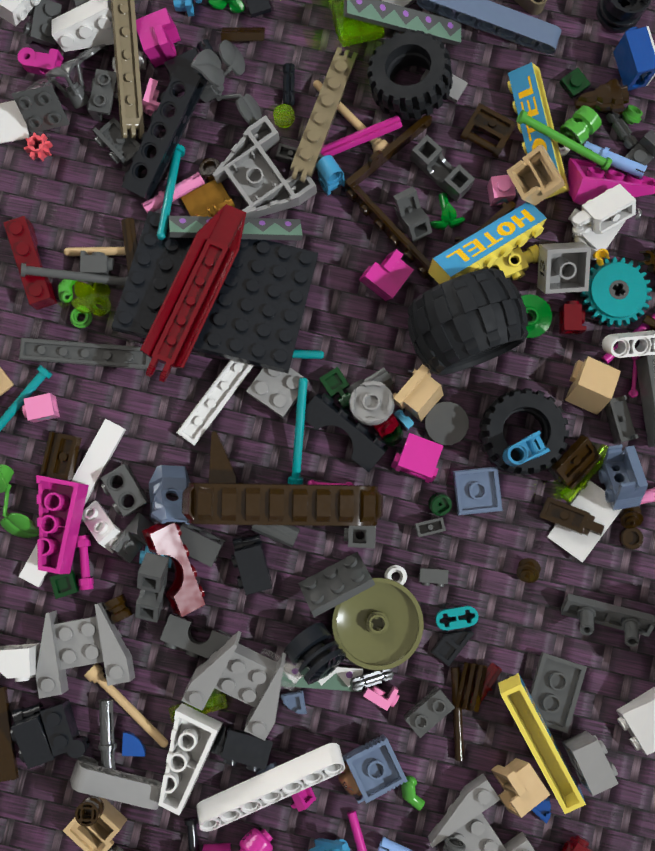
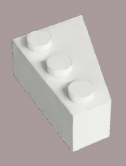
M90 0L52 19V37L64 52L93 48L103 44H114L110 0Z

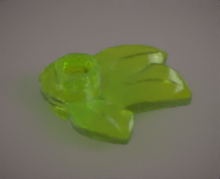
M75 282L74 292L77 298L71 304L76 310L82 313L92 312L97 316H104L109 313L111 303L108 299L110 295L108 284L94 283L91 286L83 282ZM96 304H101L103 308H98Z

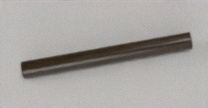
M451 667L452 704L454 707L460 686V667ZM455 707L453 709L455 760L463 761L462 709Z

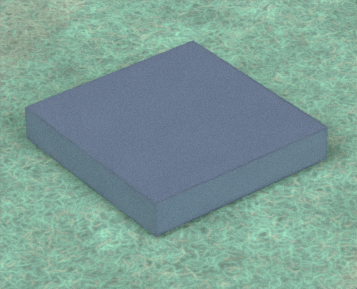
M497 467L452 471L457 516L503 511Z

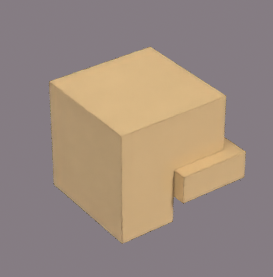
M539 145L522 158L524 161L520 160L506 170L522 200L535 206L565 186L564 180L543 145Z
M589 356L584 362L578 360L575 363L569 380L573 383L569 388L565 401L598 415L612 399L621 371Z
M423 364L418 370L414 369L412 372L413 376L397 394H393L396 405L402 410H407L419 421L424 419L443 396L441 385L431 378L430 369Z
M515 758L505 767L496 765L491 769L504 789L498 795L509 812L521 818L550 796L529 762Z
M100 798L104 803V811L95 824L88 827L81 826L74 817L63 830L83 851H108L114 844L112 839L127 821V818L105 798Z

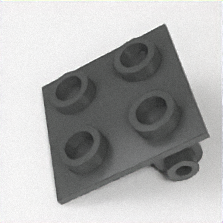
M48 80L40 82V87L12 93L31 133L70 125L61 102L53 89V85Z

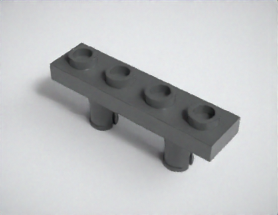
M569 593L561 606V615L580 619L581 634L591 635L594 631V623L624 630L625 644L631 647L638 645L639 634L649 637L655 627V615Z

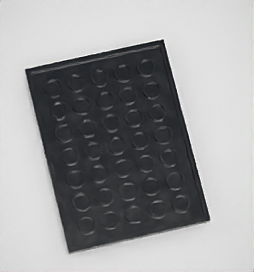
M148 211L111 326L113 331L146 339L194 238L169 237V222L166 237L163 240L158 239L157 231L160 213ZM241 239L238 254L192 350L289 373L318 253L269 240Z

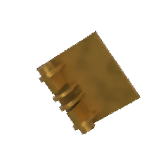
M215 180L180 197L190 216L213 217L226 204L235 207L234 202L227 194L222 183L217 184Z

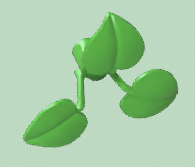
M0 464V493L5 492L3 517L5 518L1 519V526L7 532L17 537L31 538L39 536L37 526L27 516L19 513L8 514L9 491L12 487L9 482L14 471L9 466Z

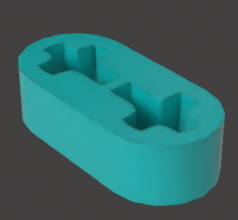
M471 606L443 609L435 616L436 625L442 630L471 627L478 621V612ZM465 610L474 614L470 618V622H467L466 619H458V616L465 615ZM443 614H446L448 617H455V620L448 621L447 626L440 622Z

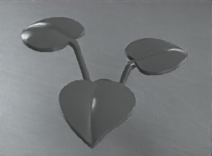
M224 40L219 44L220 57L228 66L225 71L221 69V61L212 50L205 49L199 52L192 61L191 67L199 71L208 80L200 98L206 103L215 98L217 101L237 98L236 105L238 111L250 126L261 119L260 106L251 95H222L224 91V77L231 70L237 76L242 75L245 71V60L240 50L231 41Z
M98 45L82 51L74 59L63 63L60 67L49 70L45 74L46 77L38 79L27 89L40 87V82L48 80L49 83L56 85L66 98L69 97L75 109L86 105L89 98L84 91L86 87L83 82L80 65L85 59L100 49L108 50L107 45ZM75 65L80 85L78 82L72 83L69 78L70 72ZM65 77L69 84L66 86L67 91L54 78Z

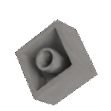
M583 242L539 244L537 288L545 294L588 291L591 247Z
M263 367L246 392L279 417L285 419L297 402L298 382L300 377L303 376L292 368L289 369V373H284Z
M584 731L562 742L582 786L592 796L618 785L615 777L618 775L614 764L607 760L605 754L608 751L603 741L598 740L596 735L592 736L589 732Z

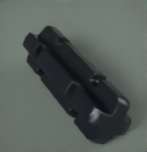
M285 63L283 65V104L285 106H293L295 104V65L293 63Z

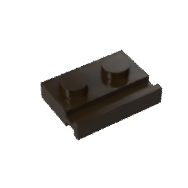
M49 432L40 475L72 481L82 438Z
M581 435L551 468L561 481L565 483V486L572 490L602 459V456L597 453L598 451L589 438Z

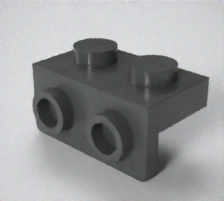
M41 0L37 6L30 10L28 13L29 21L25 23L23 35L26 36V44L30 45L32 41L53 48L55 47L56 40L52 37V19L60 16L62 4L51 0Z
M96 69L95 78H93L91 85V97L87 103V110L95 121L102 122L103 115H110L117 84L116 72Z
M114 117L100 130L96 127L92 129L96 136L94 138L96 143L102 149L106 147L110 151L108 155L116 164L120 162L126 167L132 162V157L139 150L140 144L135 139L130 138L128 131L127 138L121 137L120 123Z

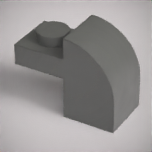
M413 186L393 196L396 205L394 209L398 220L413 243L432 233L429 217L421 208L417 191Z

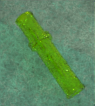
M601 445L597 453L602 456V459L572 490L565 487L559 493L565 501L571 503L580 490L588 486L587 482L601 468L608 446Z

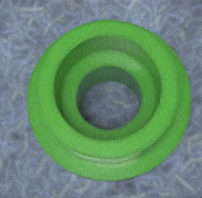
M629 104L622 113V118L629 124L640 123L643 112L636 106Z
M76 307L70 314V321L77 328H86L92 322V313L86 307ZM81 314L85 315V319L83 321L78 320V317Z

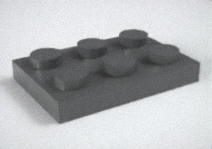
M358 552L298 583L314 617L375 585Z
M541 652L529 693L547 727L568 733L587 666Z

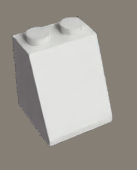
M655 687L616 710L619 715L617 720L624 731L628 730L632 736L629 739L636 751L640 750L646 755L655 752Z

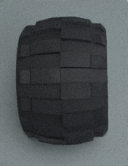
M487 268L477 270L441 283L418 296L408 308L409 336L416 354L424 365L429 366L431 373L437 375L455 373L491 360L516 348L528 336L526 329L528 325L527 312L521 295L510 278H506L504 272L498 269Z

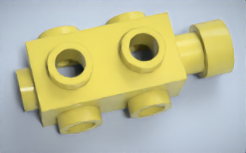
M535 244L528 247L527 251L524 252L518 247L513 249L506 257L501 256L490 267L485 266L482 269L496 267L504 272L506 278L512 277L513 280H517L525 276L524 272L527 271L528 264L538 262L539 247ZM516 258L518 263L513 264L511 259Z

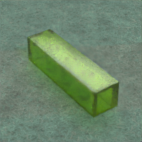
M223 692L211 695L202 711L183 702V704L203 714L228 707L226 694ZM182 703L169 707L168 710L172 723L175 721V711Z

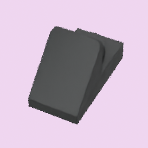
M651 129L625 157L647 165L655 157V132Z
M137 513L110 549L123 560L131 563L143 545L147 546L142 531L154 525L142 514Z

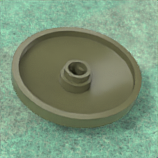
M373 577L374 586L335 606L332 629L334 639L339 644V649H343L346 657L351 662L369 670H387L404 663L416 651L423 634V614L418 601L405 586L388 578Z

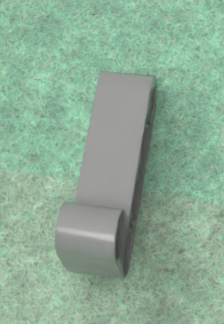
M82 755L77 758L70 778L73 790L142 808L158 809L162 782L101 767L98 765L97 760Z

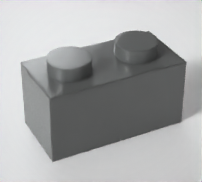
M443 517L414 524L417 537L446 531Z
M419 568L418 582H422V585L430 586V583H436V586L444 587V584H448L449 570Z

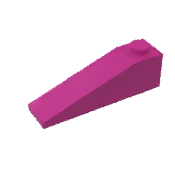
M570 158L568 161L569 191L567 192L577 204L583 205L588 200L594 199L607 189L613 188L618 184H621L633 197L655 194L654 178L642 176L639 179L629 173L624 175L611 166L608 170L604 171L596 167V163L588 160Z

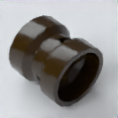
M124 594L103 603L105 609L110 613L112 612L110 616L112 624L133 615L131 608H126L127 599Z
M96 796L85 798L76 808V821L81 826H92L103 814L104 803Z

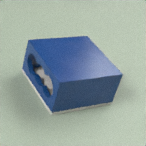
M649 26L642 28L632 27L625 31L613 52L622 83L627 85L628 91L648 86L655 76V45Z

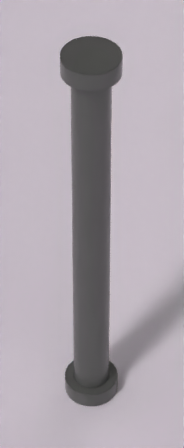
M21 263L20 274L21 277L32 275L125 286L128 275L118 277L26 266V263Z

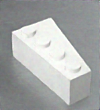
M183 703L175 711V721L170 738L171 743L169 753L167 754L166 770L163 776L158 803L159 806L177 815H180L185 807L223 724Z

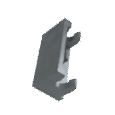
M626 395L612 398L604 407L614 444L638 438L626 402Z
M183 523L180 527L182 532L180 538L182 543L188 548L189 557L212 567L226 541L193 524Z

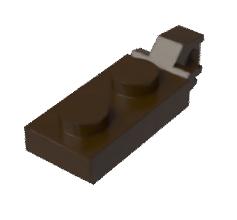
M548 496L539 516L540 519L581 535L588 536L589 532L601 536L604 530V525L594 522L595 516L590 515L589 512Z

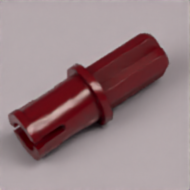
M490 663L487 668L480 704L488 692L493 690L491 687L502 672V669L494 663Z

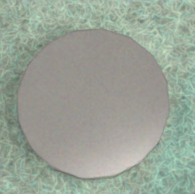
M364 382L351 393L349 400L350 410L355 419L360 423L370 426L379 425L386 421L393 413L395 406L394 396L391 390L382 382Z

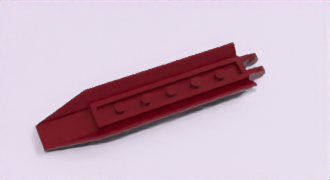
M226 204L197 232L140 349L141 352L151 358L146 371L147 376L152 377L158 362L165 364L159 376V381L161 382L167 380L172 367L184 368L238 254L246 212Z

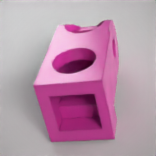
M29 47L21 49L18 53V61L27 72L43 76L49 70L60 67L64 60L59 50L50 48L49 54L35 52Z

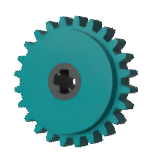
M613 257L610 262L606 258L603 260V266H598L596 263L594 265L595 268L590 269L589 289L580 294V296L586 297L582 305L588 304L589 307L586 309V313L592 311L594 314L591 318L599 317V324L607 321V327H610L615 322V326L620 327L623 322L624 326L630 324V320L635 322L638 320L637 316H643L645 314L643 310L649 308V305L645 302L652 300V297L647 295L652 291V288H647V284L651 281L644 280L643 277L647 273L639 272L640 265L634 268V261L631 260L626 264L625 258H622L619 262H617L616 257Z

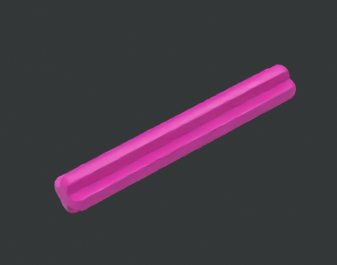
M396 115L323 146L321 155L333 156L402 127L401 119Z

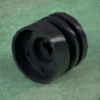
M599 0L596 6V15L604 28L612 32L623 33L636 26L651 0Z
M322 622L313 624L303 630L284 650L293 665L303 663L298 671L301 675H305L304 680L308 685L332 673L346 656L343 649H338L339 644L336 641L328 643L331 634Z

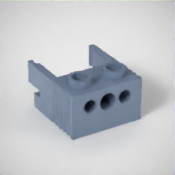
M622 444L609 446L602 468L598 472L599 480L601 483H604L606 488V501L611 504L613 511L640 506L647 490L648 483L635 446L625 447L623 451Z
M384 734L342 755L362 794L360 797L355 798L358 804L363 801L368 803L387 793V791H391L395 786L398 787L399 784L402 785L403 782H407V778Z

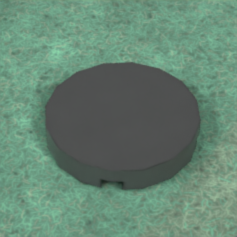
M441 402L434 405L425 418V430L428 437L443 446H451L460 442L466 436L469 428V419L465 410L453 402Z

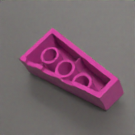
M36 475V483H38L37 504H39V518H37V527H39V539L37 540L38 570L56 574H70L89 485Z

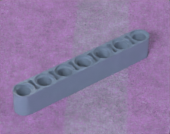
M417 0L418 6L425 10L545 54L555 53L561 35V29L556 25L489 0Z

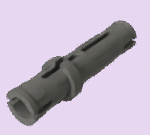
M105 698L98 700L100 724L98 750H100L101 767L115 770V749L117 748V743L114 740L113 699Z

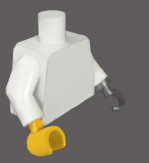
M575 208L568 220L572 222L573 216L577 215L580 211ZM636 208V212H638L637 216H635L636 220L642 215L640 208ZM625 221L603 234H595L591 230L581 236L572 234L574 242H583L590 246V259L596 260L598 266H603L602 258L610 259L606 249Z

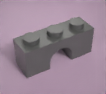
M426 135L412 149L410 160L455 202H458L472 188L475 178L460 164L457 167L452 166L442 154L443 149Z
M146 552L138 571L137 588L141 590L136 602L135 618L158 622L165 603L169 557Z
M172 612L168 617L160 640L165 642L164 645L175 650L179 647L186 650L185 654L198 658L200 655L208 660L233 635L214 628L207 641L199 642L191 635V627L194 620L185 616L180 617Z

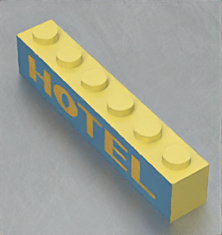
M531 62L509 72L510 81L507 84L514 97L512 105L515 113L519 115L524 110L528 112L527 115L554 129L540 68ZM517 123L518 129L524 138V142H522L524 152L528 154L539 145H543L565 182V186L546 199L569 191L558 142L524 123Z
M526 202L434 257L428 273L438 284H441L458 276L481 270L485 266L490 267L501 256L506 257L517 246L522 247L530 238L538 237L544 230L543 225L547 218L533 204Z
M519 673L499 682L500 694L564 814L586 805L577 781Z

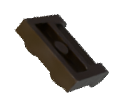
M479 103L463 130L460 139L476 144L492 153V156L498 159L517 123ZM473 127L498 140V145L496 146L472 133Z

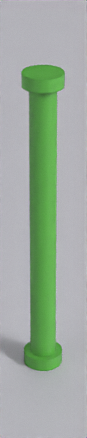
M522 110L518 115L517 123H524L598 164L602 170L606 171L611 166V158L600 156L527 115L528 112Z

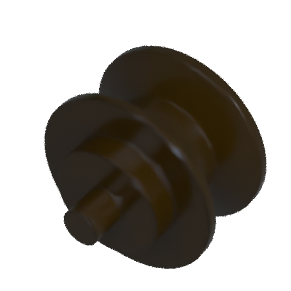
M639 507L622 509L618 514L621 525L625 528H636L643 522V515Z
M524 558L518 564L517 577L523 582L533 583L539 578L541 566L534 559Z

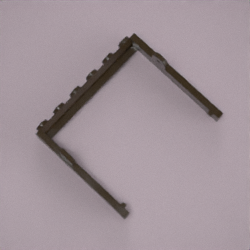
M425 115L382 151L378 150L373 153L368 162L345 181L344 192L351 201H356L360 211L366 217L370 216L374 221V226L388 236L392 246L398 247L403 252L402 254H404L403 257L406 261L413 263L418 268L417 271L420 276L432 282L434 278L428 273L431 265L429 260L358 186L431 125L432 116ZM512 200L508 204L504 202L501 205L502 209L474 233L513 211L516 204ZM464 238L460 239L456 244L463 241Z

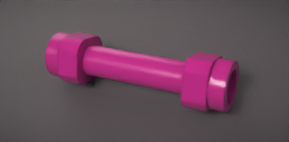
M89 535L78 536L76 547H79L81 579H78L80 590L94 589L93 577L90 578L88 546H91Z

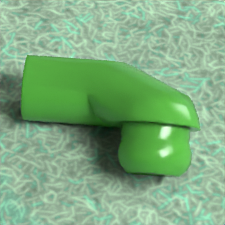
M63 279L58 284V296L61 302L69 303L72 301V286L77 282L76 280Z
M406 776L407 782H403L401 785L402 797L420 811L425 801L416 794L415 786L417 780L413 776Z

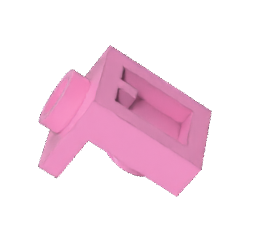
M152 78L149 79L142 101L143 112L149 116H152L153 112L157 111L160 102H157L159 90L156 89L158 81Z
M375 685L372 688H365L363 691V697L386 711L390 706H395L400 695L397 694L399 690L394 685L387 697L384 696L385 691Z

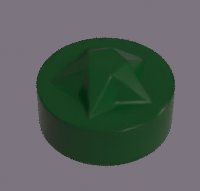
M400 425L392 433L382 438L386 445L393 446L401 442L403 431Z
M438 492L430 497L428 506L435 515L443 516L451 510L452 501L445 493Z

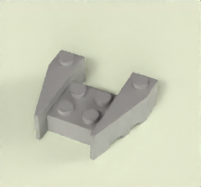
M266 115L246 129L243 137L233 146L231 153L225 161L221 162L212 174L217 184L222 183L227 178L231 181L248 205L242 210L246 212V218H259L299 206L317 193L316 184L310 176H307L304 183L300 182L301 173L298 174L296 180L291 179L292 176L285 180L266 154V151L280 142L278 131Z
M104 602L94 604L96 616L58 623L57 611L46 613L35 675L39 699L62 695L69 690L66 669L104 662L107 686L130 682L135 678L132 655L123 642L119 630H117L115 624H112L110 620L111 614L105 609Z
M238 631L227 640L223 647L215 651L205 663L196 668L181 701L202 711L214 688L252 706L244 731L265 741L276 720L286 653H282L280 659L276 662L239 644L242 632Z
M483 773L463 787L458 798L450 805L447 813L428 835L432 848L441 841H445L446 838L454 837L466 845L464 851H535L523 832L503 845L482 813L500 800Z

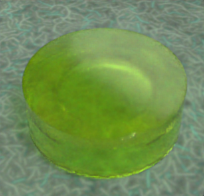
M287 104L277 106L273 112L274 122L282 128L291 126L295 120L293 108Z

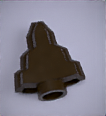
M615 78L600 85L594 91L586 92L575 99V109L585 105L603 113L613 112L620 114L625 110L624 104L629 103V92L627 85L620 86L619 81Z

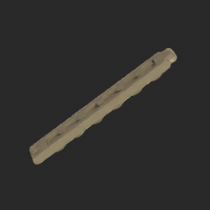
M110 0L121 137L127 138V130H129L130 138L135 139L136 130H138V137L141 139L144 133L135 2L134 0Z
M337 47L290 167V170L293 171L291 179L296 180L299 173L302 174L300 182L303 183L307 176L312 177L358 53L354 52L352 58H348L350 50L346 49L342 56V48Z

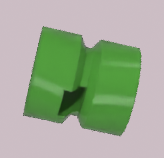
M583 105L573 114L572 118H569L560 127V133L582 145L589 138V135H592L602 125L599 115L592 108Z

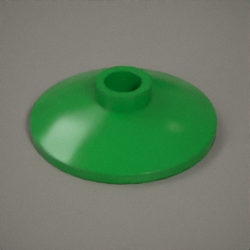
M523 295L521 298L526 312L532 317V321L528 322L526 327L528 331L526 338L539 337L551 325V308L539 296Z

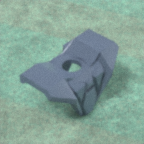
M160 465L156 467L149 482L151 505L149 515L152 522L158 521L161 524L166 522H185L190 524L187 523V518L182 514V494L188 487V483H191L185 466ZM174 493L179 499L170 501L166 498V494Z

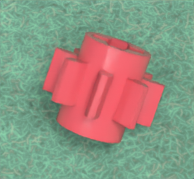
M34 132L33 136L25 139L28 146L24 147V150L30 153L29 156L32 160H35L37 157L43 162L44 158L52 155L49 152V148L53 147V144L47 141L48 138L44 133L40 137Z

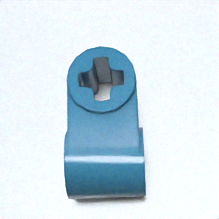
M332 155L322 157L316 164L318 180L325 194L329 196L331 191L341 185L344 187L346 180L343 171Z
M539 430L506 448L503 452V461L509 466H518L546 454L550 449L545 447ZM512 449L519 452V461H514L511 458Z

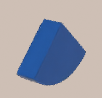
M124 731L122 756L145 757L146 749L141 740L134 733Z
M549 797L531 810L546 824L551 816Z

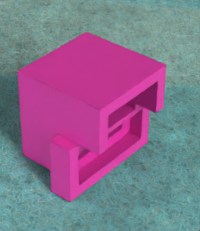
M166 8L136 20L137 33L143 51L154 68L178 56L174 43L181 41L177 27Z
M396 249L389 253L380 265L374 262L372 266H368L359 278V281L387 301L396 295L414 269L401 260L404 254Z
M409 433L401 453H396L391 467L398 472L402 471L421 478L427 483H432L438 472L436 466L443 445Z

